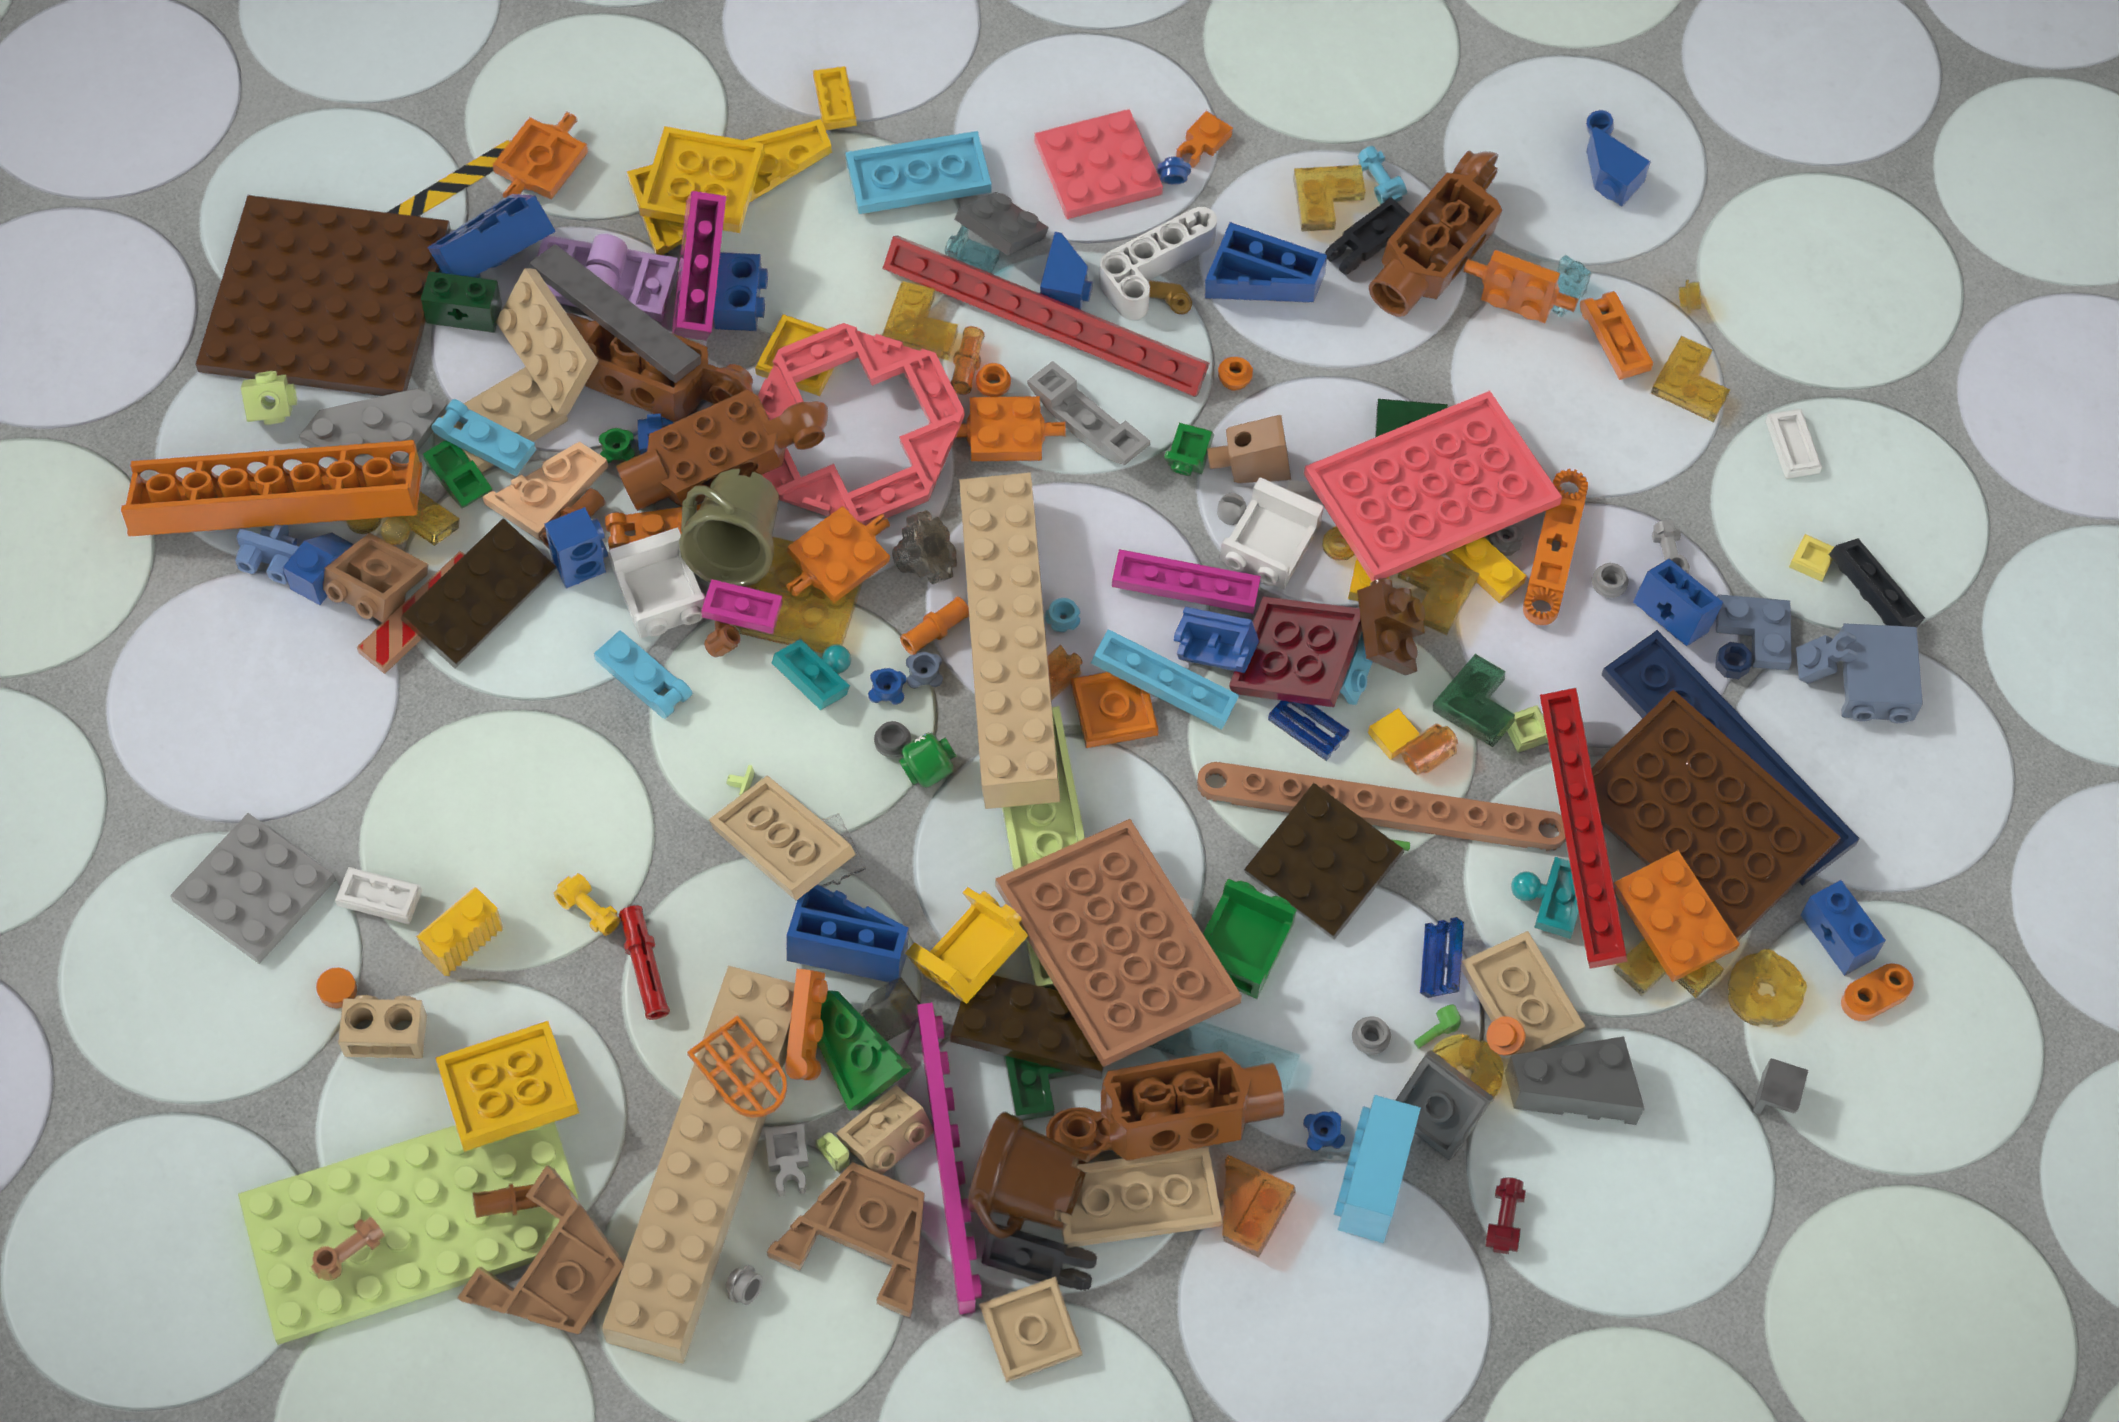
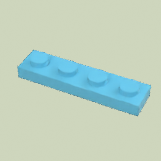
M1109 629L1105 633L1091 661V664L1221 730L1239 697L1238 694Z

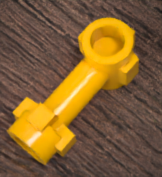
M577 873L572 878L566 877L557 885V890L553 893L556 901L566 910L576 904L592 919L589 922V927L594 932L600 931L604 936L611 934L620 923L617 911L611 905L607 908L601 907L587 895L592 891V888L584 876Z

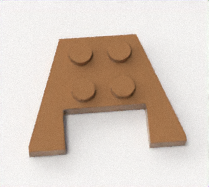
M852 1162L817 1198L818 1201L803 1216L800 1215L778 1241L775 1240L767 1250V1256L800 1271L817 1236L821 1235L887 1263L892 1267L877 1296V1304L910 1318L913 1310L925 1193Z
M548 1165L544 1168L526 1197L557 1217L560 1221L514 1289L484 1268L478 1267L457 1299L465 1303L490 1308L500 1313H508L529 1319V1321L581 1334L620 1276L625 1262L556 1170Z

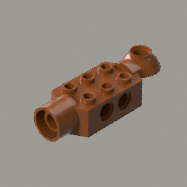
M1223 1051L1107 1071L1102 1083L1101 1111L1097 1112L1084 1107L1068 1108L1060 1111L1050 1119L1046 1127V1136L1073 1149L1090 1154L1089 1162L1100 1152L1113 1150L1124 1160L1128 1161L1239 1141L1242 1139L1246 1123L1283 1117L1284 1095L1282 1084L1274 1063L1242 1068ZM1081 1160L1078 1161V1165L1087 1163Z

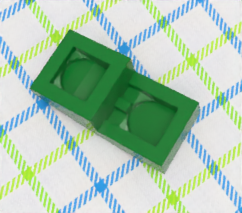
M444 440L422 454V458L430 470L462 509L492 491V487L475 462L468 459L462 448Z

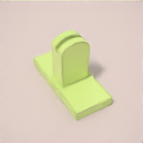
M748 765L745 777L728 775L726 783L729 786L741 788L739 795L750 789L755 774L752 765Z

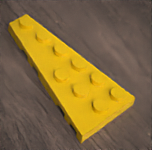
M821 119L744 139L764 144V155L750 202L832 153V144ZM652 165L627 171L628 181L638 208ZM642 216L655 254L664 255L682 244L684 223Z

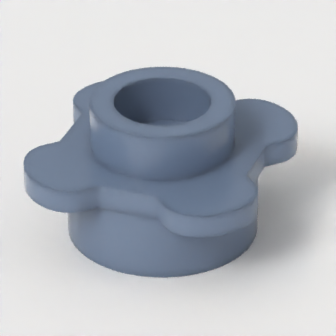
M920 652L909 656L906 659V666L909 668L910 674L907 677V684L911 688H918L920 685L940 686L943 682V676L939 673V667L942 664L941 657L928 652ZM922 669H927L928 672H927V673H922L921 670H922Z

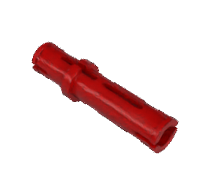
M639 905L628 906L620 910L619 913L626 937L624 949L626 954L631 956L646 1019H660L667 1016L670 1009L667 1005L653 952L655 947L654 937L648 933L643 915V907Z

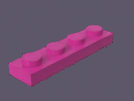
M1119 549L1112 578V587L1253 614L1261 576Z

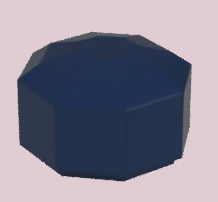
M1728 642L1719 648L1716 655L1715 668L1724 678L1738 680L1749 673L1752 666L1753 653L1743 643Z

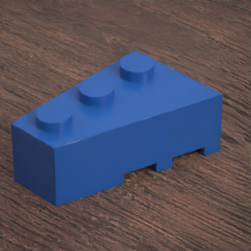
M1230 222L1205 279V299L1314 302L1326 273L1327 255Z

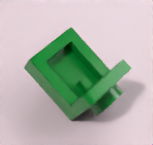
M1179 422L1171 450L1166 451L1164 456L1167 464L1172 466L1171 470L1184 476H1191L1192 472L1203 474L1208 457L1207 448H1211L1214 438L1213 431Z

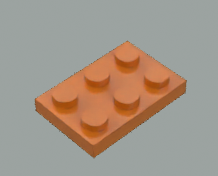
M1679 850L1615 881L1613 884L1616 896L1672 982L1737 950L1740 945Z

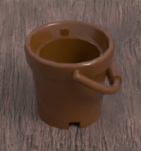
M1002 1112L995 1120L979 1157L969 1191L968 1210L977 1213L989 1233L999 1239L1008 1238L1016 1230H1021L1025 1220L1064 1231L1067 1224L1058 1221L1062 1212L1072 1216L1086 1176V1172L1077 1168L1078 1161L1081 1160L1089 1163L1090 1154L1073 1149L1024 1126L1022 1119L1008 1112ZM995 1212L1009 1216L1007 1227L1003 1229L998 1227L990 1215Z

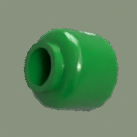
M928 732L905 745L902 749L903 758L899 762L913 786L919 783L922 787L929 788L950 776L954 771L951 759L955 758L956 754L946 737L938 740L933 733Z

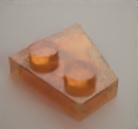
M1227 1155L1225 1159L1223 1240L1259 1258L1296 1193L1295 1185Z

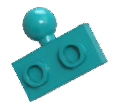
M799 639L774 653L771 663L819 710L828 707L847 695L850 685L838 675L845 672L851 664L850 652L844 646L832 645L828 647L821 659L803 640Z
M1555 857L1547 884H1542L1538 876L1532 872L1524 871L1518 873L1511 883L1513 895L1517 899L1526 902L1532 901L1535 898L1542 899L1534 928L1571 939L1579 911L1570 861Z

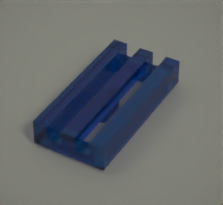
M1280 701L1268 716V720L1325 761L1331 757L1333 751L1340 747V743L1346 740L1350 732L1349 729L1315 705ZM1291 703L1293 706H1295L1300 711L1308 715L1317 723H1319L1327 730L1335 734V736L1331 737L1330 735H1328L1326 732L1317 727L1313 721H1311L1307 717H1303L1302 715L1294 711L1292 708H1290L1288 704Z
M1458 917L1450 918L1449 923L1445 920H1440L1437 925H1434L1432 922L1425 924L1420 994L1426 998L1456 993L1460 990L1464 922ZM1449 933V946H1448V954H1447V953H1446V948H1447V934ZM1445 968H1447L1446 985H1444Z

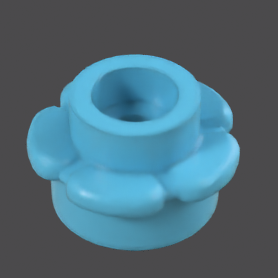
M1059 598L1054 600L1049 609L1046 610L1045 620L1048 624L1052 625V629L1056 632L1064 633L1068 629L1074 630L1080 624V609L1071 599ZM1060 615H1066V618L1061 619Z

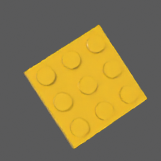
M664 126L639 205L640 216L684 223L686 202L691 191L726 196L723 231L740 233L764 155V144Z
M549 1021L435 1057L464 1152L579 1114L578 1106Z

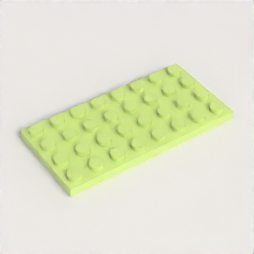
M555 1122L465 1152L457 1127L454 1125L238 1193L277 1344L280 1345L465 1285L478 1267H482L492 1275H496L532 1263L560 1220L542 1207L517 1210V1215H512V1212L476 1218L472 1193L508 1188V1184L513 1183L514 1187L532 1185L536 1182L544 1168L550 1165L556 1170L578 1200ZM372 1217L385 1235V1237L379 1240L380 1245L373 1250L366 1245L342 1262L341 1275L335 1280L318 1279L311 1268L314 1252L320 1247L325 1246L334 1249L357 1232L353 1226L361 1219L365 1221Z

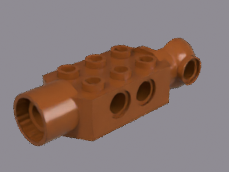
M1469 150L1461 158L1453 173L1447 172L1389 238L1381 260L1384 268L1369 284V293L1382 310L1396 317H1404L1421 297L1438 299L1464 268L1467 259L1471 260L1494 233L1502 213V208L1498 200L1488 194L1486 189L1490 186L1498 172L1495 164L1499 154L1489 151L1474 154Z
M570 312L566 313L599 360L584 385L588 388L653 414L661 413L663 418L673 422L687 417L688 414L696 409L702 399L716 404L747 389L753 393V378L751 374L737 364H729L721 368L709 364L707 346L672 333L701 357L700 365L674 383L596 321L585 319Z
M747 389L650 433L647 452L616 465L637 511L666 498L682 507V503L687 498V494L695 486H708L710 488L713 479L721 472L741 469L739 475L751 477L752 472L763 475L783 466L786 447L794 444L797 449L805 450L821 443L825 438L824 428L828 421V407L823 402H799L788 407L782 415L770 420L759 396ZM698 495L695 501L699 504L704 501L706 496Z

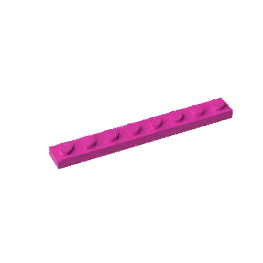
M933 1003L917 1004L919 1033L959 1315L975 1313V1299L982 1298L979 1274H971L970 1261L976 1260L974 1236L966 1237L964 1223L971 1222V1214L967 1205L968 1198L961 1199L959 1185H965L966 1181L963 1161L955 1162L954 1148L960 1147L958 1125H950L948 1113L949 1111H955L952 1087L945 1088L943 1075L950 1074L947 1051L940 1052L938 1039L945 1038L942 1015H934Z

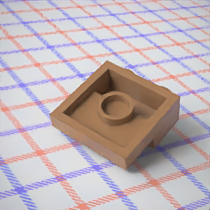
M368 533L325 567L323 590L333 602L340 603L344 601L354 606L361 617L365 619L374 617L383 622L405 602L406 592L427 576L429 564Z

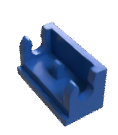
M1190 607L1184 608L1182 619L1174 635V641L1181 643L1177 651L1179 660L1245 673L1259 643L1252 620Z

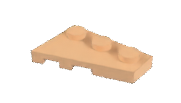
M577 442L542 462V467L525 477L521 474L511 480V485L497 493L493 490L483 496L484 504L540 541V535L546 532L544 523L559 518L560 512L565 507H571L608 468L606 458L581 442Z

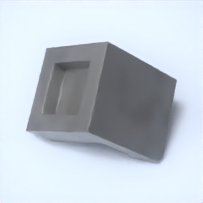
M1770 1058L1762 1073L1752 1112L1760 1115L1765 1105L1796 1113L1800 1106L1809 1070Z

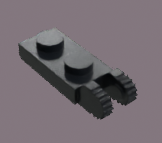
M1390 197L1345 230L1340 238L1329 245L1325 251L1327 259L1330 262L1343 255L1348 247L1354 252L1347 256L1339 267V270L1344 275H1348L1351 271L1357 269L1363 260L1367 261L1387 245L1389 238L1408 218L1410 213Z
M996 1224L998 1227L1002 1229L1006 1228V1226ZM1016 1230L1012 1235L1004 1239H999L988 1231L981 1259L983 1265L1039 1282L1056 1277L1058 1285L1075 1288L1080 1291H1086V1289L1089 1290L1091 1288V1275L1075 1268L1063 1269L1064 1263L1075 1267L1091 1269L1096 1266L1097 1262L1096 1253H1093V1251L1085 1250L1078 1246L1068 1247L1067 1244Z

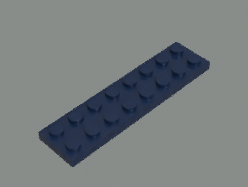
M1658 630L1603 668L1601 676L1642 718L1670 691H1676L1840 836L1839 843L1799 881L1802 886L1857 845L1860 838Z

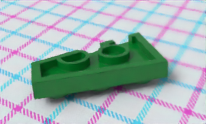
M828 991L826 1000L822 1003L820 1019L823 1022V1035L817 1044L848 1110L858 1111L911 1071L912 1068L839 991Z

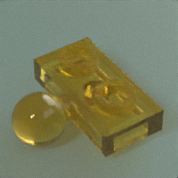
M420 491L417 515L389 517L381 526V536L388 544L400 545L408 539L410 530H412L435 546L459 529L460 518Z

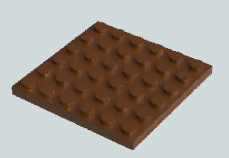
M247 195L195 364L198 372L256 379L255 374L276 371L277 376L286 375L288 384L378 396L407 391L426 322L421 303L422 293L428 272L439 273L440 271L428 247L450 234L449 220Z

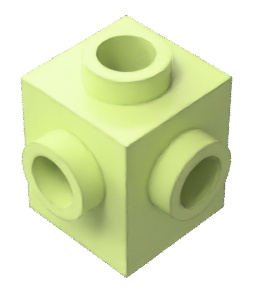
M266 371L255 374L256 379L243 380L241 393L247 422L263 420L264 424L267 425L284 422L285 417L291 415L292 405H297L294 384H288L286 375L277 376L276 371ZM266 396H271L274 400H270Z

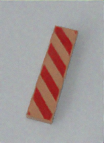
M459 551L357 646L358 653L384 674L422 640L420 636L401 620L402 615L465 554Z

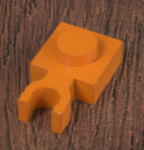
M1205 111L1186 131L1185 140L1187 141L1177 148L1176 157L1182 158L1184 154H1193L1190 158V165L1194 168L1200 162L1203 152L1213 156L1232 136L1233 127Z

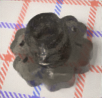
M927 510L907 517V526L902 528L903 539L892 550V557L896 567L903 573H917L920 578L927 577L933 585L952 578V569L957 567V552L955 546L949 541L950 532L939 517L933 518Z

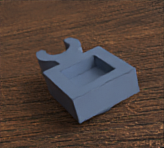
M1844 631L1838 633L1833 639L1824 635L1796 647L1799 680L1810 684L1838 672L1837 662L1842 660L1849 663L1857 659L1858 653L1849 648L1845 649L1849 643L1856 641V636Z

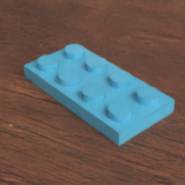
M978 131L845 152L858 214L992 193V184Z

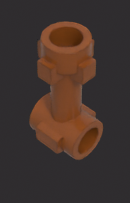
M715 621V631L707 636L704 643L705 648L711 656L722 657L738 647L740 634L734 626Z

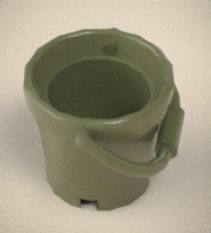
M741 469L721 472L713 479L710 488L708 486H695L688 492L687 498L682 503V533L679 539L681 557L692 572L709 583L713 579L746 587L756 584L769 572L774 556L772 535L778 511L779 495L773 484L758 473L752 472L751 477L739 475ZM698 495H705L706 497L697 511L695 499Z

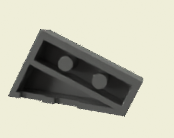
M1624 1036L1511 1055L1504 1072L1514 1109L1563 1115L1564 1112L1587 1115L1588 1119L1600 1120L1601 1117L1624 1120V1124L1637 1125L1644 1110V1104Z

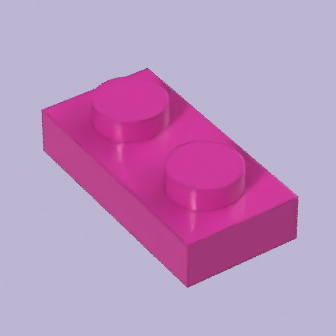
M711 579L701 613L703 618L773 634L783 600L780 595Z

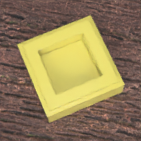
M1805 534L1789 567L1822 582L1833 560L1829 553L1834 547Z

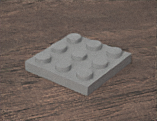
M247 813L170 896L174 903L260 964L336 879L331 871Z

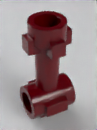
M1504 1177L1500 1179V1185H1496L1495 1198L1501 1199L1498 1223H1489L1486 1237V1247L1493 1248V1252L1509 1254V1251L1518 1252L1521 1228L1513 1227L1517 1202H1524L1526 1190H1523L1524 1182L1519 1179Z

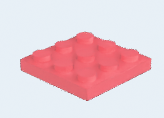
M1130 109L1034 134V142L1066 220L1162 195L1163 185Z

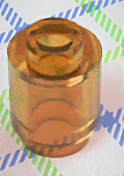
M1435 723L1407 742L1406 748L1401 751V755L1408 768L1414 774L1429 773L1457 754L1456 745L1458 744V739L1451 728L1446 725L1442 727Z

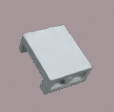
M1259 477L1253 488L1252 500L1231 536L1225 538L1222 542L1219 561L1224 562L1235 571H1244L1248 574L1261 576L1260 582L1263 584L1276 586L1284 590L1321 525L1324 506Z
M678 528L609 550L612 569L639 638L658 636L665 633L668 629L683 624H695L703 618L701 610L706 597L704 593H701L694 573L681 557L679 548L681 534Z

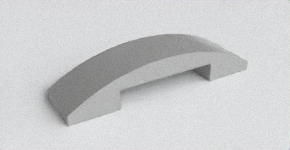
M1054 361L1027 380L1030 389L1036 396H1040V401L1059 422L1065 421L1066 428L1073 435L1100 455L1116 463L1126 465L1150 445V440L1126 420L1119 424L1077 389V380Z

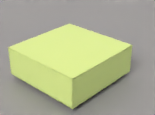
M1538 705L1504 716L1503 724L1518 753L1548 743L1544 717Z

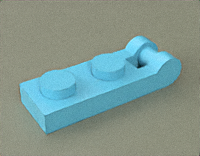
M452 399L445 409L446 414L443 418H437L431 426L434 433L442 439L514 476L518 475L536 451L534 442L468 409L465 404L456 399ZM458 421L465 424L461 430L454 427Z
M621 630L594 653L595 661L664 719L674 712L673 707L679 701L685 702L693 694L690 687L683 680L677 679ZM664 688L668 690L664 696L658 695Z

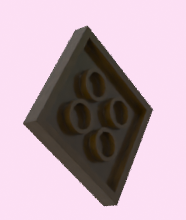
M1313 783L1245 867L1244 871L1272 894L1286 899L1291 906L1297 909L1296 912L1335 940L1402 856L1404 849Z

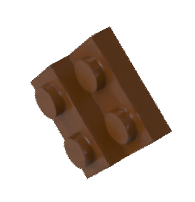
M1386 578L1374 580L1370 583V586L1357 590L1366 659L1405 676L1417 672L1416 658L1418 650L1413 637L1425 634L1423 622L1425 610L1420 599L1412 596L1410 588H1394L1392 580Z

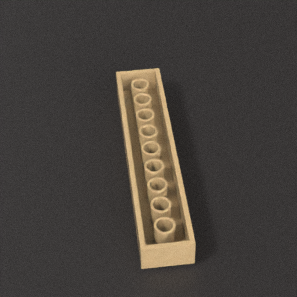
M1031 472L959 479L981 784L985 809L1060 802Z
M728 966L702 1041L738 1015L783 1069L787 1056L795 983ZM738 1024L727 1030L741 1048L752 1042ZM723 1035L710 1043L724 1061L735 1054L733 1052L734 1048ZM757 1046L748 1052L750 1054L748 1057L762 1073L773 1066ZM705 1047L698 1052L697 1059L708 1072L718 1067L716 1066V1060ZM742 1058L731 1064L733 1067L731 1070L744 1085L755 1079L753 1077L755 1075ZM695 1064L693 1065L602 1326L606 1343L684 1364L767 1117L766 1115L764 1117L750 1118L737 1113L724 1102L723 1097ZM724 1070L713 1077L729 1097L737 1092L736 1084ZM777 1070L768 1076L770 1078L768 1081L775 1089L780 1078ZM760 1082L751 1089L753 1091L751 1094L766 1109L770 1107L773 1095ZM745 1095L734 1101L742 1109L757 1111Z

